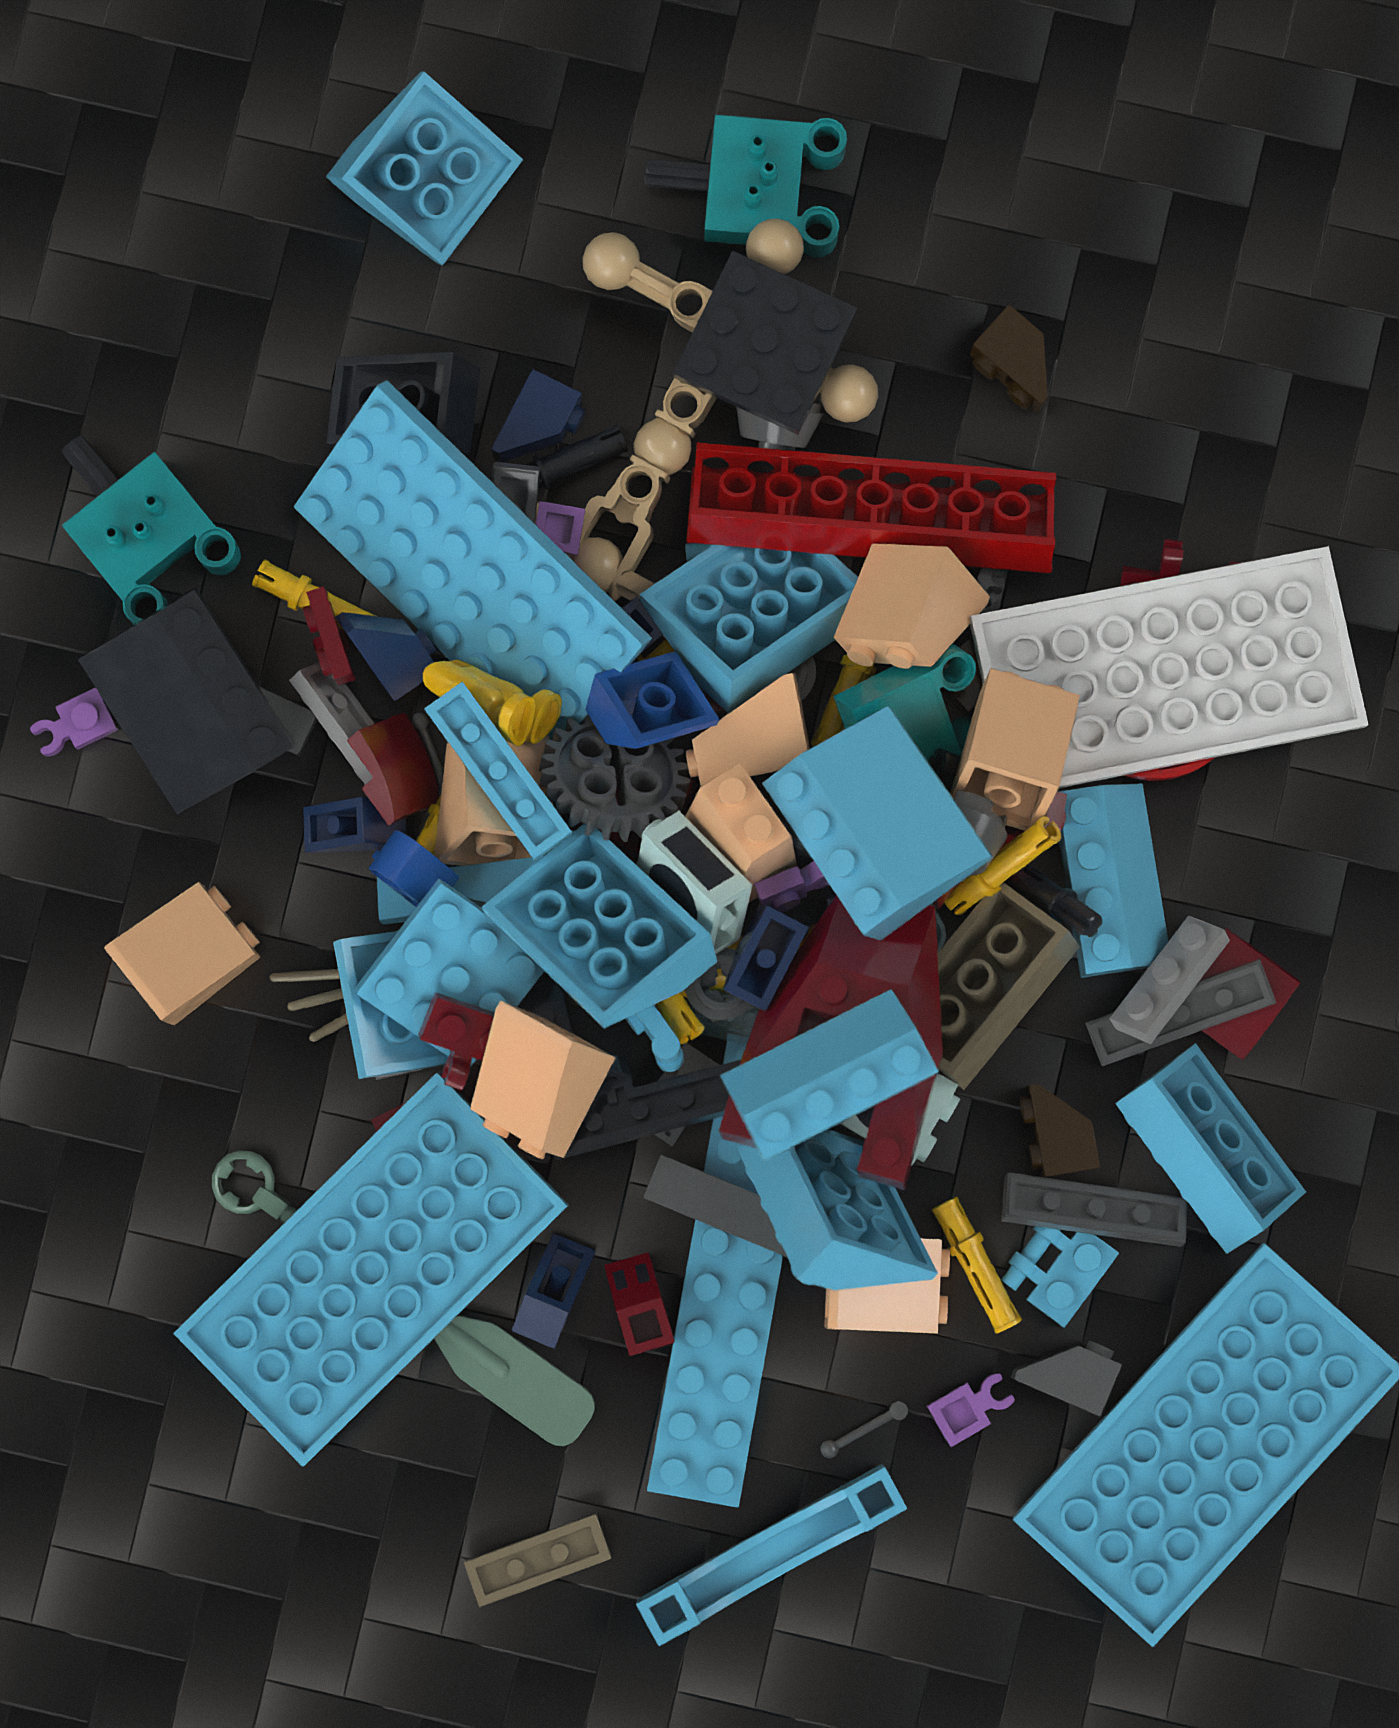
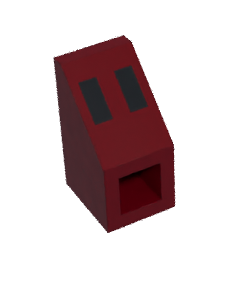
M649 1252L604 1265L629 1356L675 1343Z

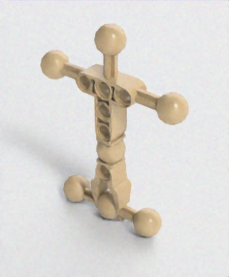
M779 218L767 219L757 224L749 233L746 242L748 258L782 274L792 271L801 261L804 252L803 238L799 230L789 221ZM616 232L603 233L593 238L586 246L582 257L583 270L588 280L595 286L606 290H615L627 285L670 309L675 321L692 333L712 293V290L693 281L678 283L640 262L639 252L634 242L625 235ZM687 295H696L703 302L700 311L691 316L681 314L678 311L680 300ZM853 364L841 365L835 369L830 368L819 393L826 412L834 419L843 422H857L867 417L875 408L878 399V385L873 375L865 368ZM675 378L665 394L663 400L664 410L660 411L657 409L655 413L656 419L645 423L637 432L634 441L635 455L632 454L629 459L632 465L623 470L605 497L597 495L588 502L585 508L578 555L565 553L605 593L608 592L614 602L621 597L629 601L633 600L636 596L639 598L640 593L654 585L653 582L634 571L654 538V530L649 522L662 494V482L668 484L670 481L669 475L681 470L687 463L692 450L691 439L695 436L693 429L705 420L716 400V397ZM682 396H690L697 400V409L688 418H680L673 413L674 403ZM638 475L648 476L652 480V489L643 498L632 497L628 490L630 481ZM537 502V508H536V519H537V513H538V507H539V503H538V502ZM605 511L615 514L620 523H631L638 527V532L624 558L619 548L611 541L600 537L588 538Z

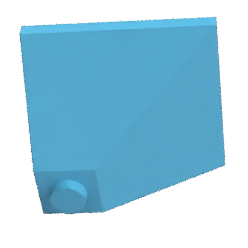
M421 71L351 143L326 178L372 216L436 263L443 265L523 159L427 73Z

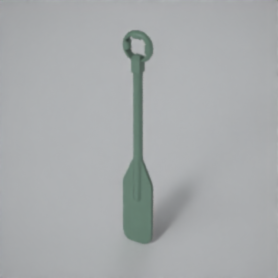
M238 1150L227 1154L217 1163L212 1174V1190L216 1200L225 1209L236 1214H250L262 1209L276 1220H281L284 1223L297 1211V1209L290 1205L289 1201L274 1191L275 1176L270 1164L261 1155L252 1151ZM236 1159H247L246 1166L253 1169L256 1173L263 1171L265 1186H261L253 1196L254 1204L240 1205L239 1197L234 1196L230 1191L224 1194L221 1178L228 1179L229 1174L235 1169L232 1161ZM457 1315L434 1338L454 1373L461 1380L553 1445L566 1446L575 1441L594 1414L595 1401L593 1395L584 1386L495 1323Z

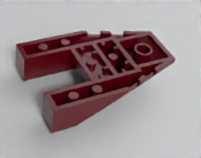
M836 895L794 955L767 1010L759 1009L739 1066L892 989L915 1025L937 1070H939L943 1048L935 907L928 905L880 941L862 934ZM937 1074L875 1105L857 1167L860 1178L905 1190ZM729 1095L719 1128L722 1139L756 1148Z

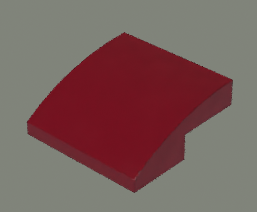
M405 713L359 729L346 740L373 777L372 780L362 787V790L388 826L428 809L432 803H437L439 792L431 761L422 740Z
M1225 927L1224 930L1230 941L1201 979L1260 958L1276 1003L1201 1030L1243 1061L1287 1003L1301 981Z

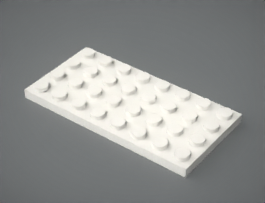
M1329 546L970 616V628L982 684H984L988 672L992 668L999 671L1013 672L1022 678L1045 685H1056L1065 691L1080 695L1059 788L1368 726Z

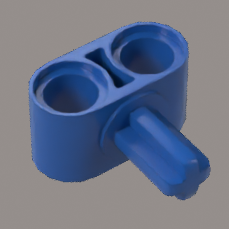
M394 830L381 851L376 850L373 853L372 858L374 861L368 868L376 877L415 907L419 905L438 878L452 888L460 878L453 870L418 842L398 830Z

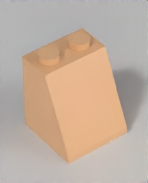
M872 544L833 638L847 652L848 658L859 665L871 666L873 663L892 664L903 669H908L911 666L932 667L971 623L970 616L979 614L987 606L990 596L948 547Z
M990 668L977 699L950 792L952 798L955 799L956 791H965L987 798L994 802L992 812L998 816L1006 814V825L1021 830L1028 829L1037 819L1045 816L1060 786L1080 695L1065 691L1056 685H1045L1022 678L1013 672Z
M796 673L781 676L719 720L718 725L709 727L692 739L693 749L686 750L690 777L699 776L700 786L738 763L743 766L749 776L776 772L798 755L809 750L810 745Z
M546 736L536 744L525 740L520 746L506 741L539 786L541 777L539 766L542 754L544 753L545 743L547 740H550L549 736ZM447 743L435 857L444 864L459 866L530 858L531 855L451 745ZM540 787V789H541V790L543 791V793L545 794V793H546V788Z
M740 763L699 789L685 817L752 884L748 901L750 903L757 898L754 883L797 866L792 837Z
M197 882L104 947L160 1020L173 1026L260 958L254 949L260 942L243 921L237 926L225 913L231 908V905L215 886L207 890L205 886Z
M500 1000L495 1010L470 1109L486 1118L482 1126L505 1138L510 1133L521 1138L518 1147L541 1159L544 1158L546 1152L564 1158L616 1057L542 1016Z
M921 1238L938 1272L933 1280L843 1290L826 1288L824 1327L827 1329L938 1333V1324L947 1323L948 1296H940V1277H949L950 1249H942L941 1239Z

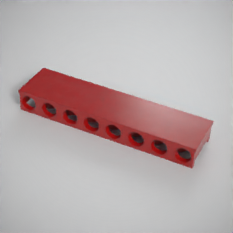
M697 443L695 467L692 469L686 542L865 558L872 544L948 547L964 566L1051 573L1052 557L1055 548L1054 489L1056 473ZM710 457H719L726 460L729 466L713 469L705 466L703 461ZM755 461H765L773 465L774 470L760 473L749 469L748 466ZM800 465H811L816 467L820 473L814 476H801L793 472V470ZM845 469H857L863 472L865 477L859 480H847L838 474ZM898 472L907 475L910 481L903 484H892L885 481L884 477L890 473ZM945 476L953 479L956 484L947 488H938L929 484V481L935 477ZM991 480L997 482L1001 488L985 492L976 489L974 486L980 481ZM1037 484L1044 487L1046 492L1040 495H1026L1019 490L1025 485Z

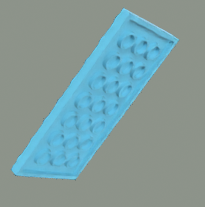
M387 380L376 386L294 505V508L418 629H422L430 641L450 661H464L494 677L513 683L530 697L544 689L559 694L562 699L561 713L556 725L547 735L550 740L553 739L556 728L565 730L568 719L571 718L580 725L582 724L583 719L588 715L585 708L596 673L610 669L622 672L632 664L652 639Z
M437 1072L173 1333L302 1467L569 1205L504 1137L482 1126L485 1118L470 1109L471 1104L456 1088L444 1085L445 1078L441 1077L440 1072Z
M1263 1242L1013 1516V1520L1145 1641L1154 1647L1398 1381L1399 1363Z

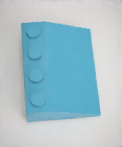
M712 545L640 593L639 600L673 650L678 653L698 686L729 714L835 640L833 637L858 576L836 556L830 554Z
M889 706L798 755L762 783L862 934L880 941L993 858Z
M583 824L571 836L554 847L484 904L482 909L603 1028H606L682 992L717 963V958L710 933L610 840L605 841L602 833L597 828L589 836L585 835L586 824Z
M827 1129L764 1162L756 1148L742 1144L737 1148L746 1166V1174L753 1181L759 1194L760 1204L767 1212L776 1231L775 1236L783 1246L791 1263V1271L802 1283L807 1285L815 1284L831 1290H843L933 1280L938 1274L895 1187L858 1176L857 1167L864 1141Z

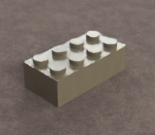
M1004 882L1000 885L1002 887L1001 890L995 895L982 898L938 952L943 1056L938 1071L952 1082L958 1084L963 1090H965L1080 948L1068 929Z

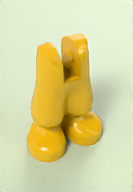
M461 660L434 662L425 667L423 671L425 686L439 697L463 682L502 737L516 746L522 745L525 740L532 744L540 742L556 725L561 713L562 699L559 694L544 689L530 697L524 694L523 690L515 684L494 677Z

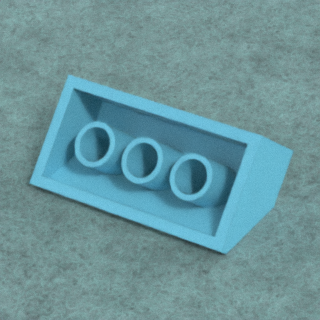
M1143 784L1099 785L1059 791L1067 794L1065 805L1066 820L1060 831L1061 840L1059 841L1066 888L1074 890L1077 893L1078 900L1101 915L1103 920L1097 934L1093 937L1081 935L1073 929L1074 939L1080 947L1076 951L1080 977L1084 978L1148 968L1168 943V936Z
M892 989L720 1075L764 1162L934 1076L939 1071L915 1025Z
M1196 1043L1115 1103L1123 1113L1128 1124L1134 1128L1151 1151L1156 1162L1163 1167L1180 1190L1182 1197L1191 1205L1208 1228L1210 1235L1217 1240L1226 1254L1264 1231L1306 1193L1302 1185Z

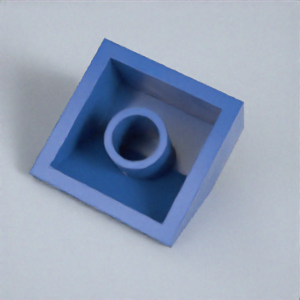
M676 651L632 663L622 672L610 669L596 673L585 708L606 744L634 749L716 726L719 721L718 716Z

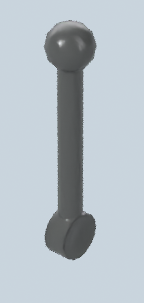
M418 712L414 714L411 722L414 728L420 731L441 787L439 790L440 797L444 769L428 730L429 717L425 713Z
M901 1401L893 1402L889 1407V1411L835 1441H824L821 1445V1454L826 1458H834L840 1448L892 1419H904L908 1414L907 1406Z

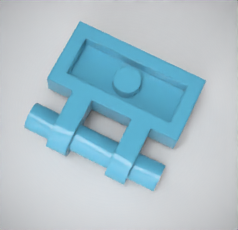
M1034 1226L1033 1230L1036 1233L1021 1253L1017 1251L1008 1262L1011 1267L1001 1281L1016 1291L1026 1277L1030 1279L1036 1286L1026 1300L1065 1328L1118 1256L1119 1252L1094 1234L1075 1232L1069 1239L1059 1229ZM1052 1244L1061 1252L1048 1270L1044 1272L1035 1264L1049 1245Z

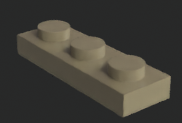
M594 1513L466 1560L464 1565L478 1605L481 1607L607 1561L612 1556L597 1514Z

